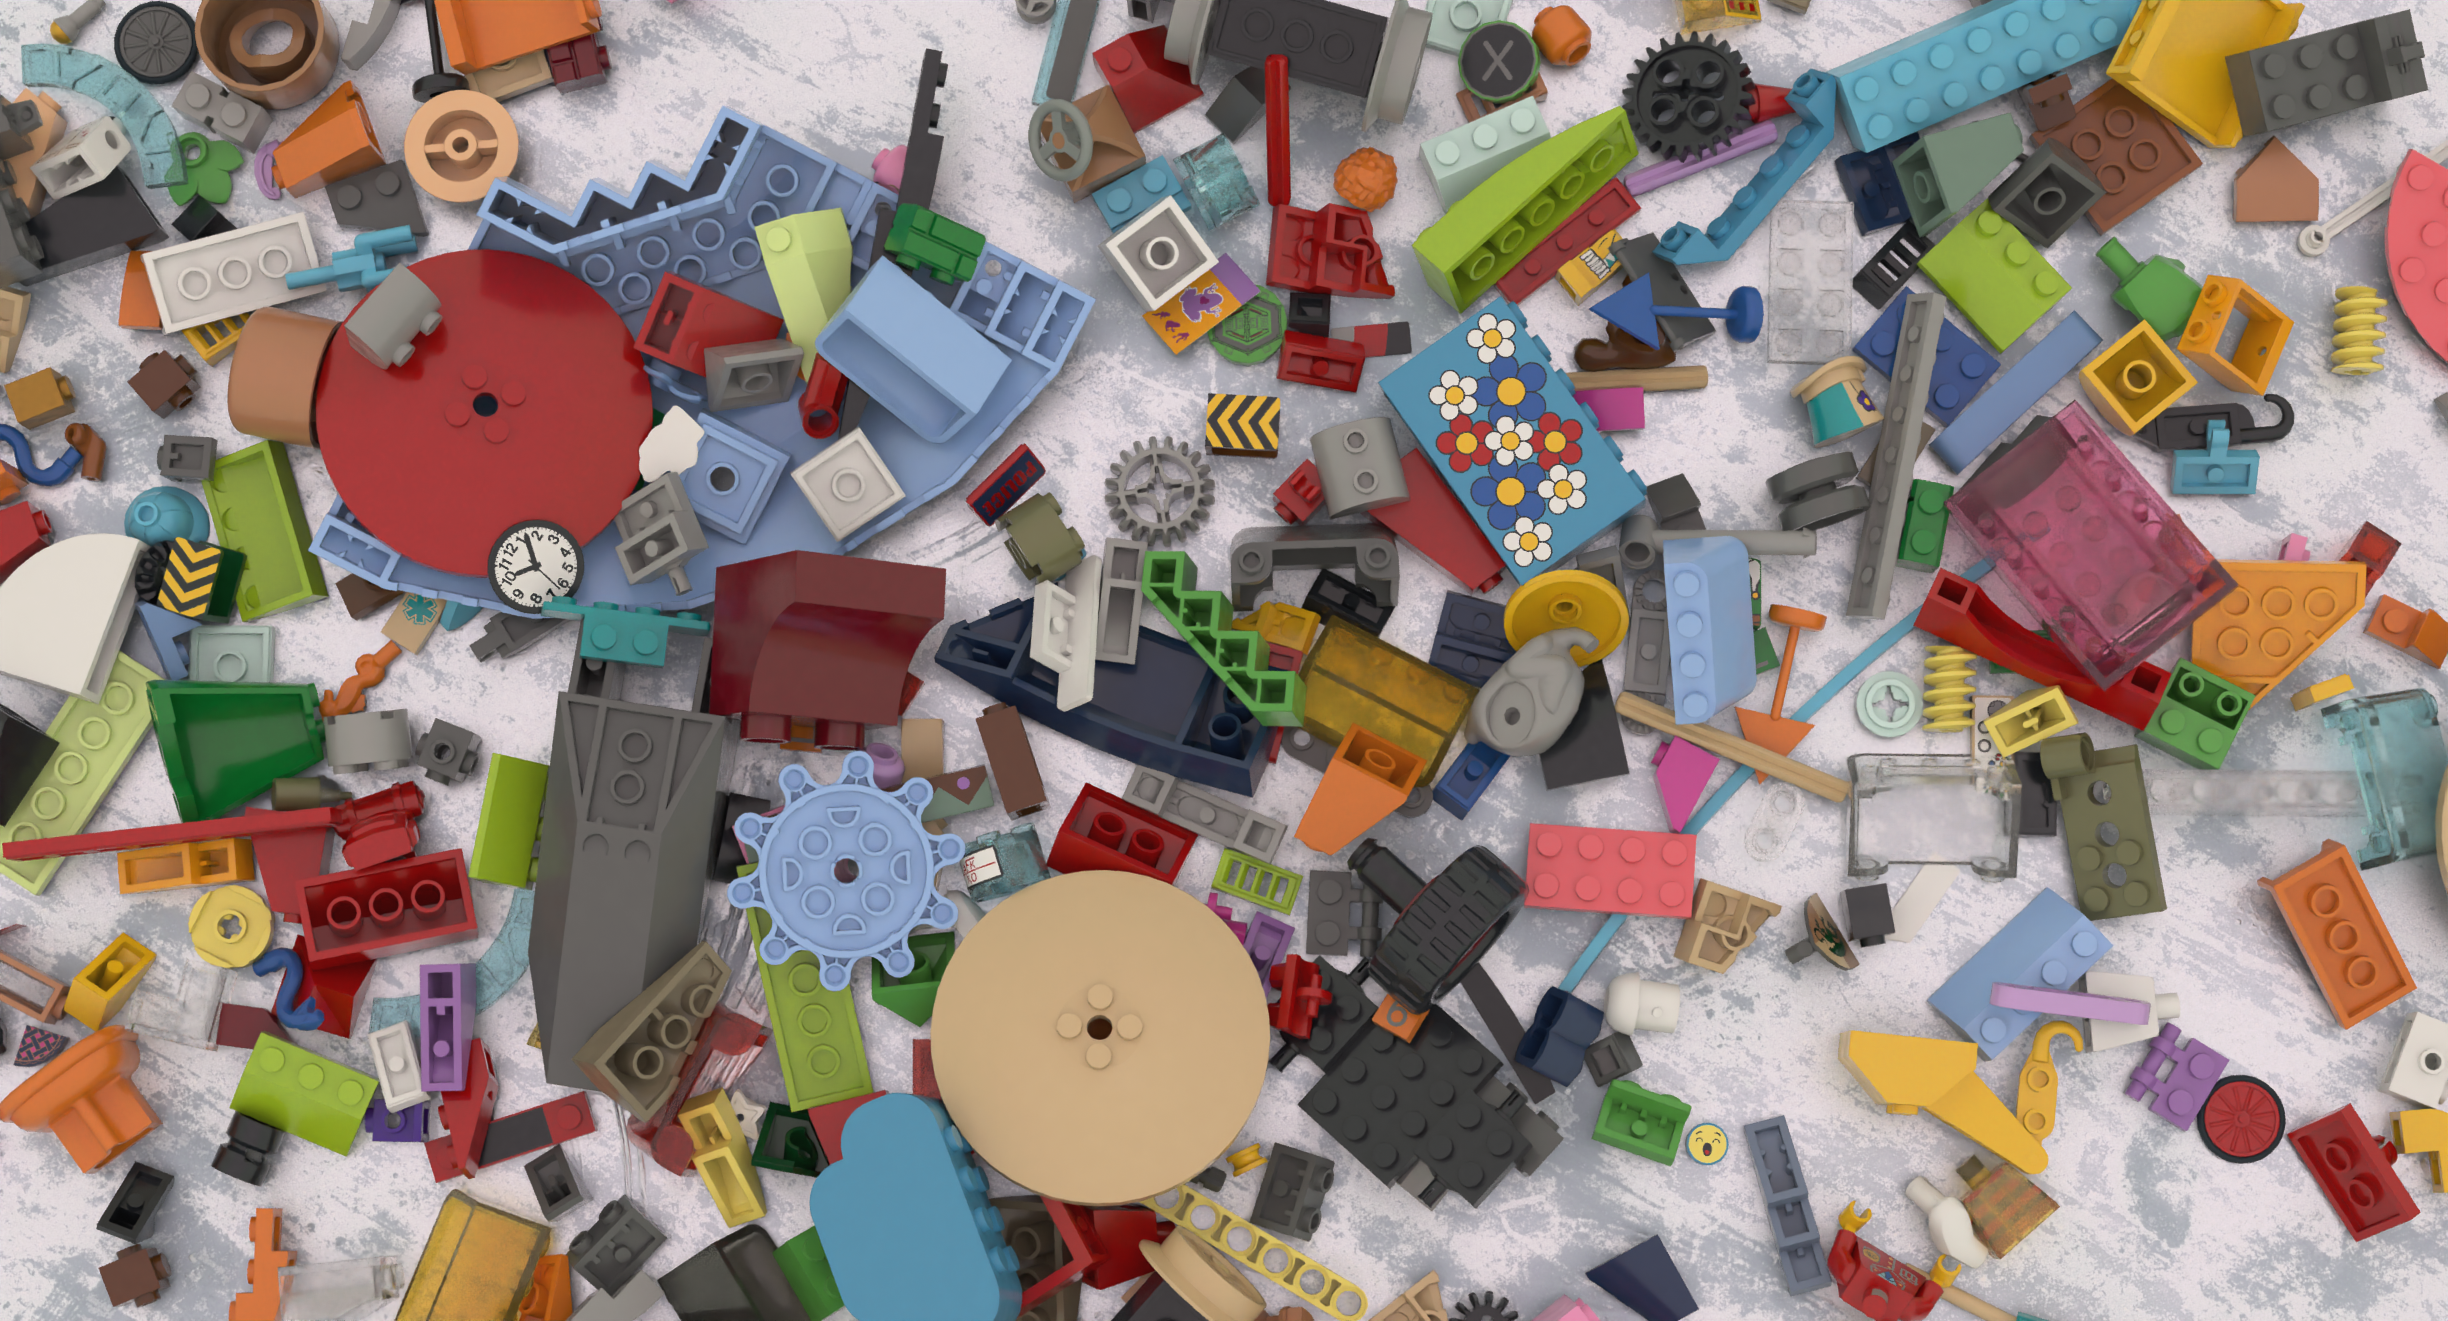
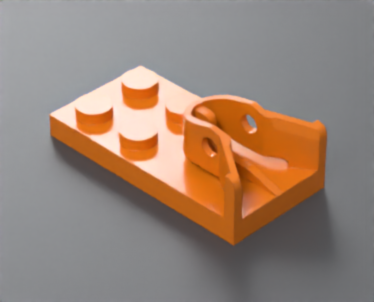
M2327 839L2322 842L2321 851L2318 855L2273 881L2266 877L2257 880L2258 886L2271 891L2341 1028L2349 1029L2417 989L2345 845Z

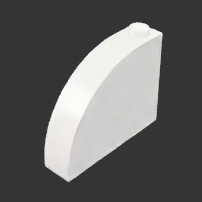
M86 534L72 537L44 548L20 565L0 587V674L99 705L136 608L134 603L139 600V595L135 588L136 569L142 556L151 546L139 539L119 534Z

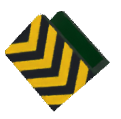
M176 537L156 606L203 621L229 624L247 555L206 541L194 542Z

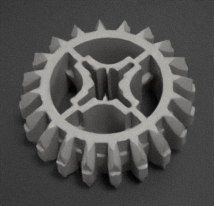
M1155 436L1149 437L1150 449L1143 450L1142 444L1139 441L1133 442L1137 455L1132 457L1128 451L1122 450L1120 457L1126 465L1122 466L1118 463L1110 465V470L1118 475L1119 479H1105L1106 487L1117 490V492L1106 494L1105 502L1108 504L1119 503L1118 506L1109 511L1111 519L1125 516L1118 525L1119 530L1125 532L1133 525L1135 528L1131 538L1134 541H1138L1143 532L1148 533L1147 542L1150 547L1155 545L1156 535H1162L1164 546L1170 547V534L1175 532L1178 540L1181 543L1185 542L1187 537L1183 528L1188 526L1192 532L1198 533L1200 526L1194 520L1195 516L1202 520H1208L1210 517V513L1202 508L1201 505L1209 506L1215 503L1214 496L1203 493V491L1215 488L1214 480H1201L1202 477L1211 471L1209 464L1195 467L1201 459V453L1195 451L1188 458L1185 457L1188 443L1183 441L1180 443L1177 451L1172 450L1173 438L1169 436L1164 440V448H1157ZM1162 461H1169L1182 467L1192 481L1183 482V479L1169 478L1164 473ZM1150 462L1149 479L1143 484L1135 485V489L1126 490L1128 481L1133 473L1144 464ZM1156 473L1160 474V481L1163 483L1164 489H1171L1170 494L1165 493L1166 499L1163 500L1164 510L1160 509V503L1156 495L1148 494L1150 489L1155 491L1154 484H1157ZM1194 493L1193 500L1188 509L1180 517L1170 521L1169 508L1171 504L1177 499L1185 498V494ZM1137 501V504L1151 505L1156 510L1158 523L1140 518L1132 511L1128 502Z

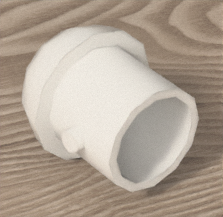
M1639 972L1619 975L1612 979L1604 999V1013L1609 1026L1628 1036L1633 1034L1634 1029L1674 1033L1680 1008L1679 985L1640 980Z

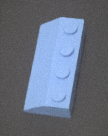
M2046 887L1926 1001L1965 1042L1978 1043L1977 1055L1984 1062L1991 1061L2042 1014V1012L2011 1009L1990 1004L1992 982L2067 990L2111 949L2113 944L2083 913Z

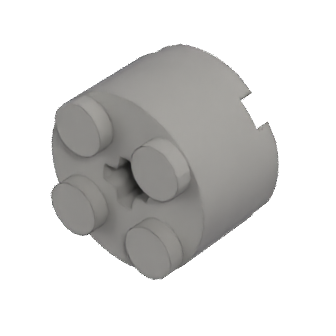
M408 709L323 717L328 767L333 766V775L368 771V763L374 762V771L409 767L408 759L413 757Z

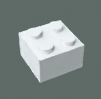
M1171 195L1160 198L1098 245V248L1145 312L1158 309L1219 262Z

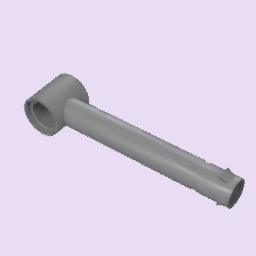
M1633 515L1628 517L1622 524L1618 552L1621 562L1631 569H1644L1653 564L1656 555H1663V540L1733 536L1745 544L1748 555H1803L1804 559L1811 555H1816L1817 533L1816 530H1809L1803 527V530L1787 531L1659 530L1658 524L1651 517Z

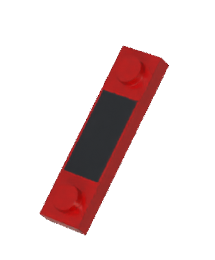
M586 1091L490 1121L477 1171L597 1132V1125ZM451 1134L424 1143L436 1183L464 1175L459 1169H453L449 1160L447 1145L453 1144Z

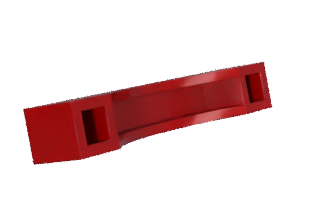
M1940 568L1913 625L2046 687L2059 685L2064 695L2142 731L2145 730L2158 707L2172 674L2135 656L2092 654L2047 640L2024 628L2006 615L1989 599L1978 584L1943 568Z

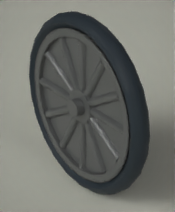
M150 1L138 5L122 18L117 27L114 37V51L117 61L130 77L139 82L153 85L165 84L178 79L191 68L198 54L193 19L184 9L173 3Z

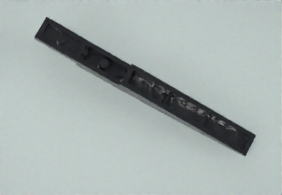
M926 48L924 52L896 211L882 208L879 210L868 270L883 255L890 262L899 266L911 278L913 270L895 262L897 255L885 250L884 245L890 229L894 226L893 221L898 207L902 203L917 204L928 210L930 207L944 136L928 133L929 127L937 128L941 104L933 102L936 87L944 88L948 64L941 62L943 51ZM850 379L847 385L838 440L857 428L870 397L868 393Z

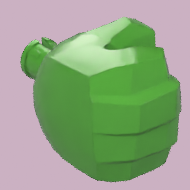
M2112 237L2095 254L2120 279L2118 282L2119 286L2110 296L2125 311L2130 310L2140 322L2145 319L2164 343L2174 337L2181 336L2184 333L2203 286L2184 272L2186 266L2178 259L2154 254L2145 262L2141 261L2139 263L2117 241L2116 237Z

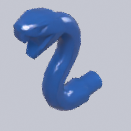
M0 424V440L6 441L13 448L18 470L25 479L33 484L49 487L61 484L75 471L74 467L83 458L75 448L70 446L61 458L58 457L52 466L44 470L39 469L32 461L29 444L24 435L15 427Z
M284 947L265 953L263 958L253 963V970L257 976L263 977L270 972L275 973L282 968H287V974L276 1001L277 1016L280 1022L288 1028H297L302 1031L317 1029L325 1019L324 1013L321 1010H315V998L310 996L295 1011L293 1010V1000L302 982L304 972L303 963L299 955L294 950Z

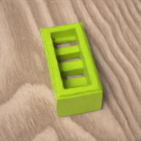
M1224 848L1211 889L1290 916L1303 876ZM1233 862L1241 864L1233 886L1226 882ZM1249 867L1257 870L1250 892L1242 889ZM1265 873L1273 876L1266 897L1258 895ZM1283 878L1288 880L1282 902L1279 903L1274 901L1280 879Z

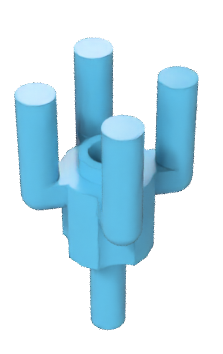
M410 225L359 234L354 239V249L332 253L333 265L285 274L288 289L337 281L340 293L366 288L368 294V292L384 281L394 269H387L385 257L417 252L416 237L412 235Z

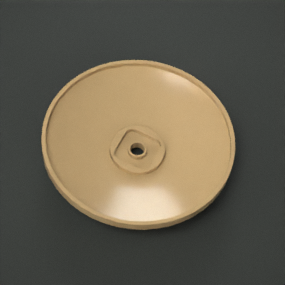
M1111 870L1080 871L1039 881L1016 892L983 916L960 943L945 969L935 998L930 1031L934 1074L942 1101L954 1125L974 1152L1000 1175L1032 1193L1055 1201L1086 1206L1123 1205L1165 1194L1184 1185L1218 1160L1245 1127L1257 1104L1264 1085L1270 1047L1269 1013L1258 972L1238 937L1226 923L1205 904L1166 882L1135 873ZM1095 1019H1105L1111 1024L1112 1032L1103 1040L1094 1039L1087 1031L1089 1024Z

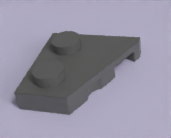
M402 159L325 186L337 224L340 227L351 229L368 228L378 231L410 225L412 234L420 237L429 235L409 173Z

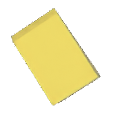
M2056 685L2025 691L1986 718L1984 724L2004 758L2078 724V719L2060 686Z

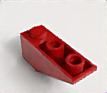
M481 1038L471 1041L465 1090L441 1091L444 1105L438 1106L442 1126L445 1130H450L453 1143L447 1145L450 1163L453 1169H459L468 1179L475 1178L499 1089L490 1048Z

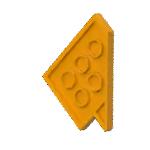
M2194 559V604L2192 607L2190 662L2256 695L2249 708L2250 710L2365 606L2367 564L2356 561Z

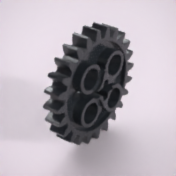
M1693 31L1690 40L1686 42L1680 32L1676 33L1675 44L1669 45L1664 38H1661L1660 45L1662 50L1656 52L1652 48L1647 47L1646 52L1650 59L1647 62L1639 59L1634 61L1640 71L1639 74L1629 73L1626 75L1630 84L1634 86L1622 90L1626 100L1631 101L1622 106L1627 116H1631L1628 119L1631 130H1637L1635 137L1640 144L1647 141L1646 147L1650 153H1655L1661 147V155L1665 160H1668L1676 151L1681 163L1685 162L1688 152H1692L1699 162L1702 159V150L1707 148L1712 155L1716 156V144L1721 141L1728 147L1732 146L1728 134L1733 132L1742 135L1744 132L1738 121L1751 120L1752 118L1749 111L1744 108V106H1751L1756 102L1753 95L1748 93V91L1755 88L1752 78L1747 77L1751 73L1747 63H1741L1743 58L1738 50L1730 53L1731 47L1728 41L1723 40L1716 46V39L1711 33L1705 38L1704 42H1701L1697 31ZM1672 71L1680 72L1676 80L1669 83L1663 82L1664 77ZM1720 73L1719 78L1711 84L1702 83L1708 74ZM1656 93H1663V94H1664V95H1659V96H1657V97L1654 98V95H1655ZM1721 96H1724L1723 100H1714L1720 98ZM1665 110H1675L1674 115L1669 120L1657 121L1659 115ZM1706 111L1715 112L1714 117L1706 123L1697 122L1702 113Z

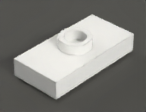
M405 1020L367 1034L387 1109L394 1113L430 1100L429 1091L421 1092V1060L410 1023Z

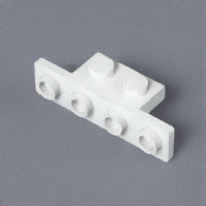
M1096 555L1083 559L1080 565L1066 573L1065 590L1048 580L1035 585L1030 657L1059 673L1057 708L1063 712L1087 703L1093 698L1102 559Z

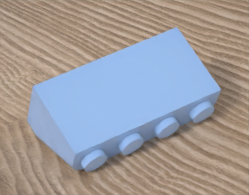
M883 255L872 265L815 340L818 353L826 361L921 437L937 444L947 442L977 415L1012 361L995 344L989 342L968 325L963 318L957 316L937 300L931 292L921 287L905 274L899 266L890 262Z
M1733 536L1663 540L1676 725L1704 722L1747 697L1756 686L1757 677L1748 551L1745 544Z

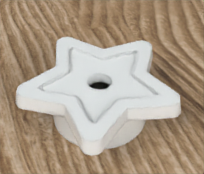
M737 1089L730 1103L736 1116L738 1114L744 1116V1120L738 1119L743 1134L756 1140L760 1135L758 1122L767 1108L765 1105L757 1104L754 1100L745 1097L743 1092Z

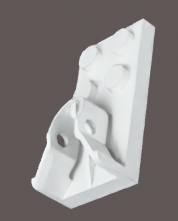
M304 212L155 250L140 256L147 272L164 335L327 291L325 283L291 290L287 286L285 274L320 267Z

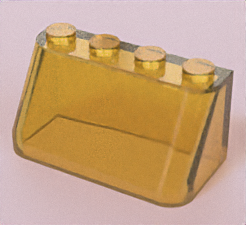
M1332 614L1299 672V677L1307 686L1304 726L1298 728L1338 748L1352 723H1355L1427 760L1414 787H1424L1429 785L1435 778L1479 689Z
M453 1189L441 1206L394 1321H518V1309L523 1298L528 1296L533 1287V1273L539 1259L546 1254L549 1248V1234L552 1228L472 1194Z

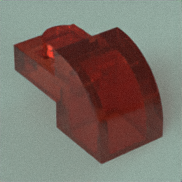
M2366 521L2353 534L2334 561H2356L2367 564L2366 598L2376 580L2387 569L2402 543Z

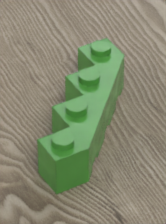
M1145 551L1141 591L1262 726L1303 727L1307 686L1295 671H1268L1269 644L1259 631H1232L1233 605L1222 591H1196L1198 567L1185 551Z

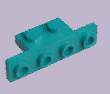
M563 596L552 597V602L544 601L541 608V616L577 621L584 619L579 658L662 669L665 662L668 632L706 637L711 627V622L702 621V615L696 613L679 612L677 613V618L660 616L661 611L659 609L650 607H636L635 612L619 611V605L615 603L594 602L593 607L577 605V599Z

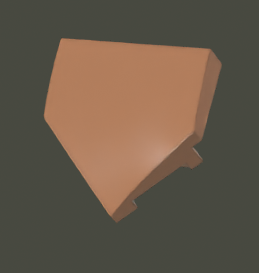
M2273 135L2257 155L2243 168H2239L2235 172L2238 176L2234 179L2233 220L2235 222L2318 221L2319 179Z

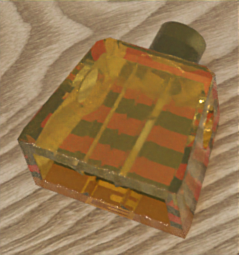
M1973 1154L1955 1170L1970 1187L1959 1200L1968 1212L1973 1229L1980 1240L1987 1245L1988 1253L1993 1259H2002L2060 1207L2056 1201L2007 1162H2000L1989 1171Z

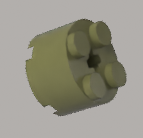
M1050 492L1044 496L1039 493L1035 494L995 520L998 532L1006 528L1010 536L1004 544L1012 558L1028 580L1036 577L1035 585L1046 580L1053 582L1082 563L1081 557L1083 556L1081 550L1085 548L1084 542L1073 526L1067 529L1059 517L1062 514V509Z

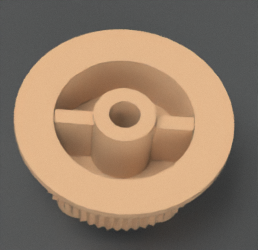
M471 90L449 91L427 101L411 119L404 140L405 160L416 182L436 198L456 203L473 202L485 198L495 177H510L516 165L519 152L517 129L506 109L493 98Z

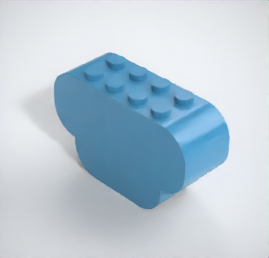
M891 1093L858 1107L849 1116L842 1131L841 1151L843 1159L825 1168L813 1184L810 1194V1212L843 1303L847 1310L859 1321H1015L1020 1313L1022 1288L1016 1273L1020 1269V1265L1015 1251L1011 1246H1006L1001 1233L1005 1229L1002 1215L996 1206H991L986 1191L990 1189L988 1178L981 1166L976 1167L971 1154L973 1149L954 1125L943 1101L937 1098L907 1093Z

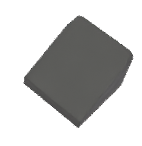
M1616 1032L1591 1044L1585 1050L1584 1060L1597 1087H1601L1611 1082L1612 1079H1618L1643 1066L1630 1036L1620 1032Z

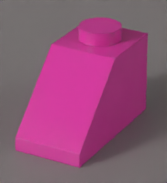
M1676 735L1670 744L1664 741L1661 742L1651 761L1652 764L1657 766L1652 776L1667 826L1671 833H1680L1720 760Z

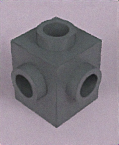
M435 718L430 732L423 733L416 747L415 755L419 756L417 765L428 769L425 777L448 786L450 780L454 779L463 783L465 775L471 776L477 766L479 753L475 751L481 737L471 731ZM450 750V755L445 759L446 752Z

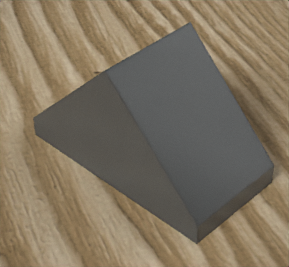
M1250 66L1233 76L1205 114V117L1233 145L1266 114L1265 70Z
M560 1144L524 1166L542 1213L548 1222H558L593 1200V1197Z

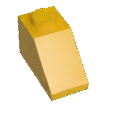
M123 932L73 978L64 1005V1011L95 1032L100 1030L123 1008L155 961L157 954Z

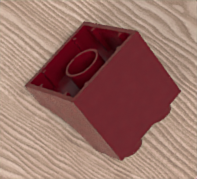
M801 550L716 567L709 714L725 716L727 719L741 720L740 740L745 742L766 744L790 743L791 726L793 725L815 728L814 748L838 751L864 750L865 730L897 726L902 688L910 662L926 634L944 619L946 569Z

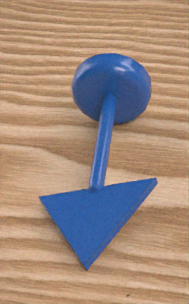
M1649 272L1589 308L1590 311L1657 351L1660 347L1655 316L1725 319L1730 337L1736 342L1745 344L1754 342L1759 336L1764 316L1761 294L1757 288L1752 286L1736 288L1728 299L1726 309L1653 305Z

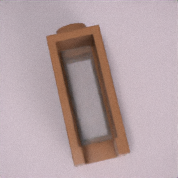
M0 949V1000L42 1023L55 1025L58 1019H64L68 1014L64 1011V1005L71 986Z

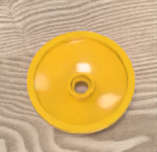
M1581 570L1552 571L1530 579L1512 594L1505 607L1503 619L1506 638L1516 652L1532 638L1554 629L1578 627L1592 633L1599 640V645L1593 652L1587 653L1577 645L1570 649V654L1578 667L1597 662L1613 652L1624 639L1629 625L1627 603L1620 590L1607 579Z

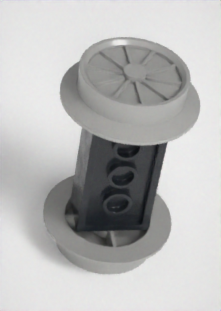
M1175 0L1166 37L1164 59L1188 65L1191 83L1197 85L1202 77L1209 55L1265 70L1264 63L1268 55L1283 54L1288 58V77L1368 98L1361 131L1366 132L1378 118L1400 125L1403 124L1425 51L1433 13L1410 7L1408 0H1396L1390 18L1326 0Z

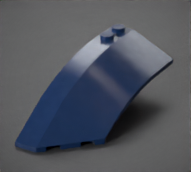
M1034 597L1025 601L1017 598L990 609L988 616L971 623H967L965 619L950 625L934 657L935 663L1000 702H1006L1007 706L1015 705L1019 713L1066 736L1132 763L1164 772L1174 777L1253 798L1268 764L1278 726H1262L1187 642L1139 625L1135 665L1095 660L1092 700L1063 712L1057 708L1059 673L1030 657ZM1268 665V671H1288Z

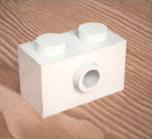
M2420 1012L2407 1013L2378 1091L2422 1109H2436L2437 1105H2442L2448 1097V1024Z

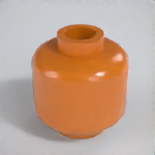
M1566 5L1554 8L1547 7L1535 17V26L1531 37L1540 52L1551 64L1572 66L1580 62L1589 53L1592 31L1572 7Z

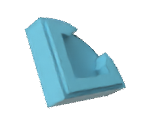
M447 600L440 623L447 631L456 629L472 619L483 607L467 606L459 602Z

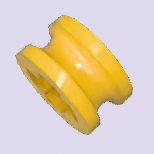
M1259 1143L1225 1158L1227 1163L1234 1165V1171L1232 1172L1234 1177L1268 1162L1266 1157L1259 1155V1149L1261 1148Z

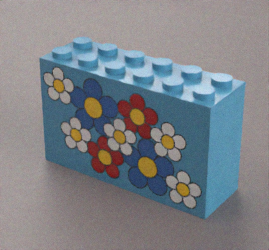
M1500 296L1379 381L1378 384L1385 397L1477 527L1502 558L1506 568L1519 586H1523L1536 576L1557 570L1621 525L1628 517L1646 507L1644 496L1648 493L1646 485L1636 471L1632 469L1627 473L1620 464L1624 460L1622 458L1623 453L1609 435L1603 439L1596 429L1600 427L1598 424L1599 420L1586 402L1578 405L1573 398V395L1576 394L1575 386L1562 368L1556 372L1549 364L1552 360L1550 357L1551 353L1539 335L1536 334L1532 338L1525 330L1528 327L1527 319L1514 301L1506 304Z

